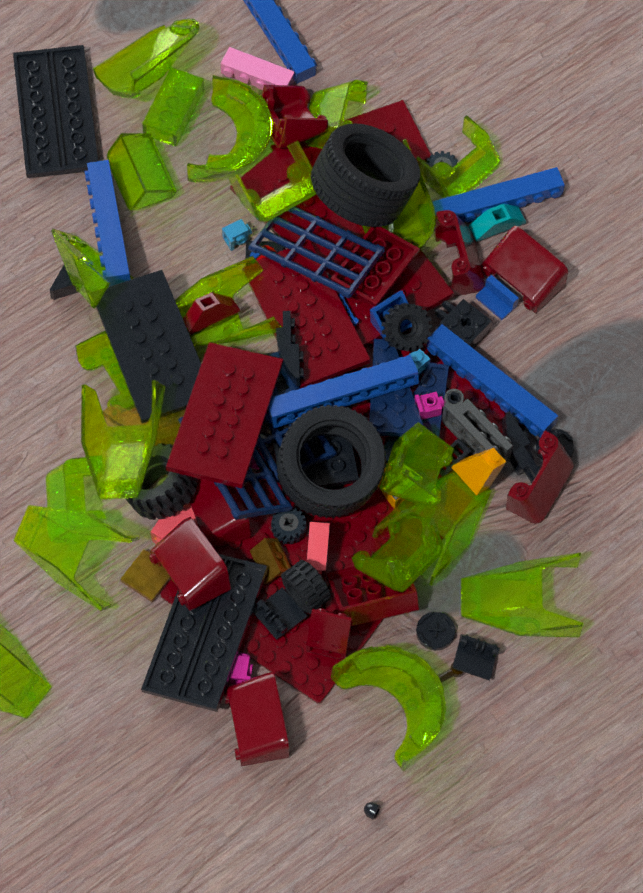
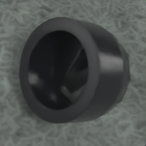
M368 802L364 806L365 815L374 820L380 811L381 805L375 802Z

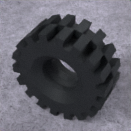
M408 303L396 304L394 309L390 308L388 310V315H384L383 318L386 319V322H382L381 326H385L382 334L386 335L384 339L390 342L389 345L403 351H416V348L423 347L422 343L429 341L426 337L431 336L432 333L428 332L429 328H432V324L428 323V321H431V318L426 316L428 312L422 310L421 306ZM409 320L412 323V330L409 334L405 335L400 331V325L402 321Z

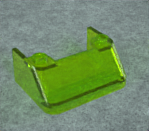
M467 115L464 117L462 133L471 140L476 148L455 166L451 167L445 162H438L430 167L419 156L416 158L420 169V179L442 198L474 190L500 166V157L488 133Z
M298 141L288 145L296 161L287 169V176L290 182L260 199L255 190L246 189L238 174L228 178L242 205L260 222H267L316 195L311 182L312 166Z

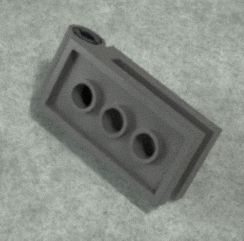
M448 390L444 397L442 423L472 451L473 455L495 448L505 459V465L508 464L513 448L511 440L507 436L504 437L499 432L497 425L491 423L487 419L486 414L481 409L478 410L469 399L463 402L464 396L460 390Z

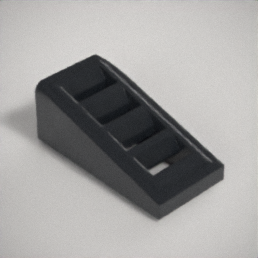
M458 438L436 458L435 470L445 478L454 471L451 468L454 464L466 457L472 456L473 453ZM460 448L463 454L460 455L456 450ZM452 453L458 457L456 460L451 456ZM448 458L452 464L449 465L444 459ZM440 462L447 468L445 471L438 465Z

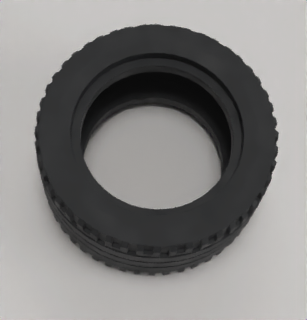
M346 124L335 129L325 143L311 171V182L319 199L340 217L367 227H383L397 220L420 181V169L411 151L394 136L365 124Z
M327 405L325 407L320 406V408L316 407L313 410L307 411V413H303L301 417H298L291 424L280 445L276 466L277 477L280 485H282V490L296 507L298 506L300 510H304L313 516L335 518L353 513L371 498L384 474L386 451H384L385 446L383 445L380 433L372 425L373 423L367 420V417L348 407ZM328 434L342 437L350 442L357 450L361 460L360 478L352 485L339 490H329L314 484L305 475L300 463V449L307 441L316 436Z

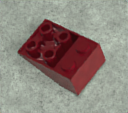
M312 609L306 652L345 661L351 636L352 618L344 613L333 614L325 609Z

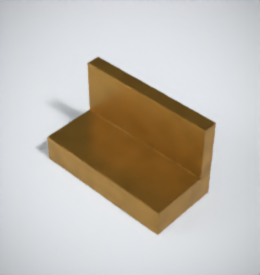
M265 538L250 550L255 563L268 567L264 580L265 584L270 583L277 576H281L282 573L291 567L277 538Z

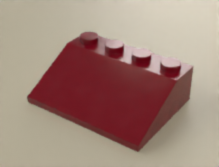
M370 227L363 236V239L375 245L379 244L385 247V252L350 299L377 306L418 254L420 248L382 227ZM358 244L352 250L353 253L369 261L375 254V252ZM348 258L341 264L342 267L357 274H360L365 268ZM337 272L331 277V281L348 289L354 282V280Z
M402 555L326 573L336 612L344 613L351 617V626L419 610L417 591Z

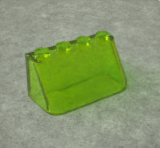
M121 133L109 149L107 160H109L110 169L128 209L140 210L173 198L177 192L176 187L151 133Z

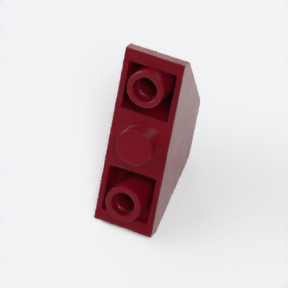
M211 292L193 302L183 321L191 335L240 312V308L232 297Z

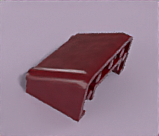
M264 85L258 116L277 148H288L320 135L328 129V119L324 115L314 118L307 108L311 97L304 86Z
M443 210L436 212L434 228L436 242L440 240L445 242L447 248L456 246L459 256L451 264L453 276L449 287L454 292L453 297L480 292L485 287V276L471 229L453 211Z
M513 226L505 234L481 265L485 275L495 277L498 274L523 295V305L529 311L532 310L535 314L566 286L568 269L565 264L518 226Z
M547 431L543 432L539 440L540 449L538 454L542 455L543 463L533 483L530 486L523 482H517L512 486L507 495L506 510L534 524H539L545 519L573 470L572 459L557 437Z
M197 478L196 492L194 496H191L190 505L199 529L213 548L216 549L250 538L249 519L235 520L231 514V509L214 482ZM226 485L240 511H245L244 504L236 487Z
M191 517L182 520L150 550L149 559L151 563L164 568L178 588L179 594L177 598L182 606L185 605L189 611L231 589L225 563Z
M274 672L265 673L226 687V692H224L223 696L225 704L229 703L238 746V748L234 749L236 761L240 760L241 767L289 758V743Z

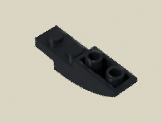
M283 311V328H276L278 352L280 358L283 359V367L292 382L299 387L300 379H304V368H300V362H304L303 351H299V344L295 342V334H292V329H295V318H291L290 311Z
M509 411L502 419V433L504 437L507 436L511 440L513 445L510 462L517 475L524 472L530 482L533 483L541 468L537 467L532 453L526 450L530 444L528 434L522 431L518 419L514 415L512 416Z

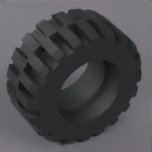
M171 444L150 445L148 449L140 450L139 454L134 455L131 458V462L126 464L125 472H122V481H120L121 493L132 508L144 518L156 520V518L165 519L166 516L171 517L175 515V512H180L184 509L183 506L189 504L191 496H194L196 492L197 478L166 471V465L173 448ZM168 474L162 484L150 489L151 485L159 477Z

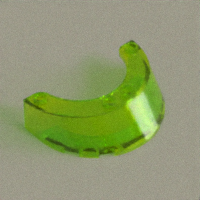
M213 75L211 103L232 119L236 127L237 138L234 147L228 154H209L206 165L188 163V181L211 182L227 177L252 163L267 147L272 134V116L264 98L253 91L249 85L237 80Z
M385 645V647L371 646L361 649L333 666L331 678L339 688L348 690L358 686H373L387 691L400 703L406 716L407 729L405 738L396 750L394 758L401 770L405 771L435 740L445 719L446 703L444 688L434 669L417 654L402 650L400 647Z

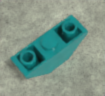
M501 204L486 210L469 225V228L473 233L475 241L478 242L507 231L513 226L525 224L526 220L519 207Z

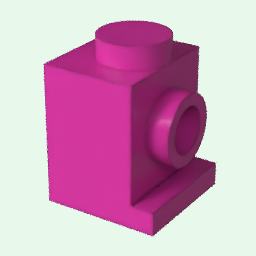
M437 392L421 396L419 394L415 395L414 400L421 420L441 415L444 400L442 396L438 397Z
M239 654L230 675V684H237L251 679L253 664H250V655Z

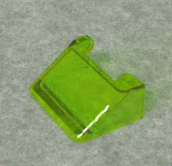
M353 80L314 92L309 105V111L314 118L324 115L328 119V129L324 133L302 143L307 146L323 149L335 129L346 124H353L350 120L344 121L348 102L366 103L368 82Z

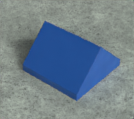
M402 290L370 309L371 323L383 339L386 337L385 334H382L385 326H381L382 322H386V319L383 318L384 315H388V310L390 308L394 309V305L408 303ZM409 320L402 321L400 331H406L412 327V323Z

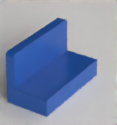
M492 275L486 279L485 287L476 294V299L501 320L508 316L518 305L519 298Z

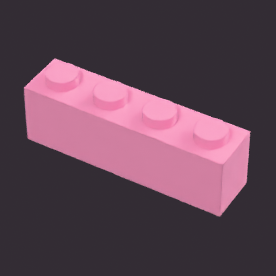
M229 47L221 61V73L226 77H232L244 84L256 86L260 90H263L264 85L292 86L295 80L294 71Z

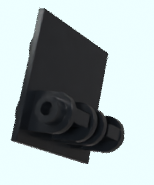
M283 587L265 601L263 599L259 600L256 603L257 607L253 611L254 615L276 640L307 617Z
M461 634L452 668L490 681L496 655H498L500 647L497 644L487 643L485 640L481 641L479 638L469 637L468 634Z

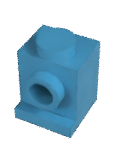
M242 219L222 228V237L231 251L234 250V246L245 243L249 239V235L252 234L249 225H245Z
M421 349L409 354L415 363L419 377L425 373L430 364V358Z

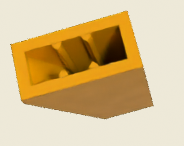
M491 448L466 457L451 468L477 496L490 488L506 461L495 448Z

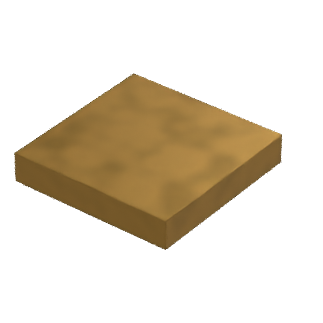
M143 549L120 580L153 602L171 578L162 566L158 567L151 563L149 559L150 553Z

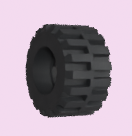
M300 560L281 574L286 591L303 611L311 614L312 609L317 610L330 600L331 595L327 584L318 571L308 562Z

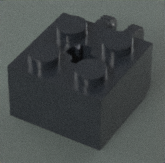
M464 299L456 307L448 301H444L442 306L449 314H446L439 308L434 311L435 315L442 320L439 326L443 324L473 349L491 331L492 320Z

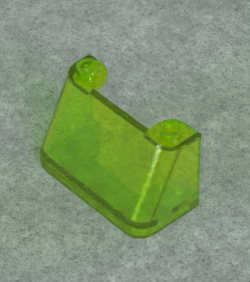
M417 422L395 442L380 490L386 494L425 506H435L441 499V491L435 488L438 475L443 466L447 467L451 463L454 448Z
M397 514L388 525L391 538L371 557L366 551L357 552L352 557L354 566L359 571L394 591H405L442 554L443 544L434 518Z

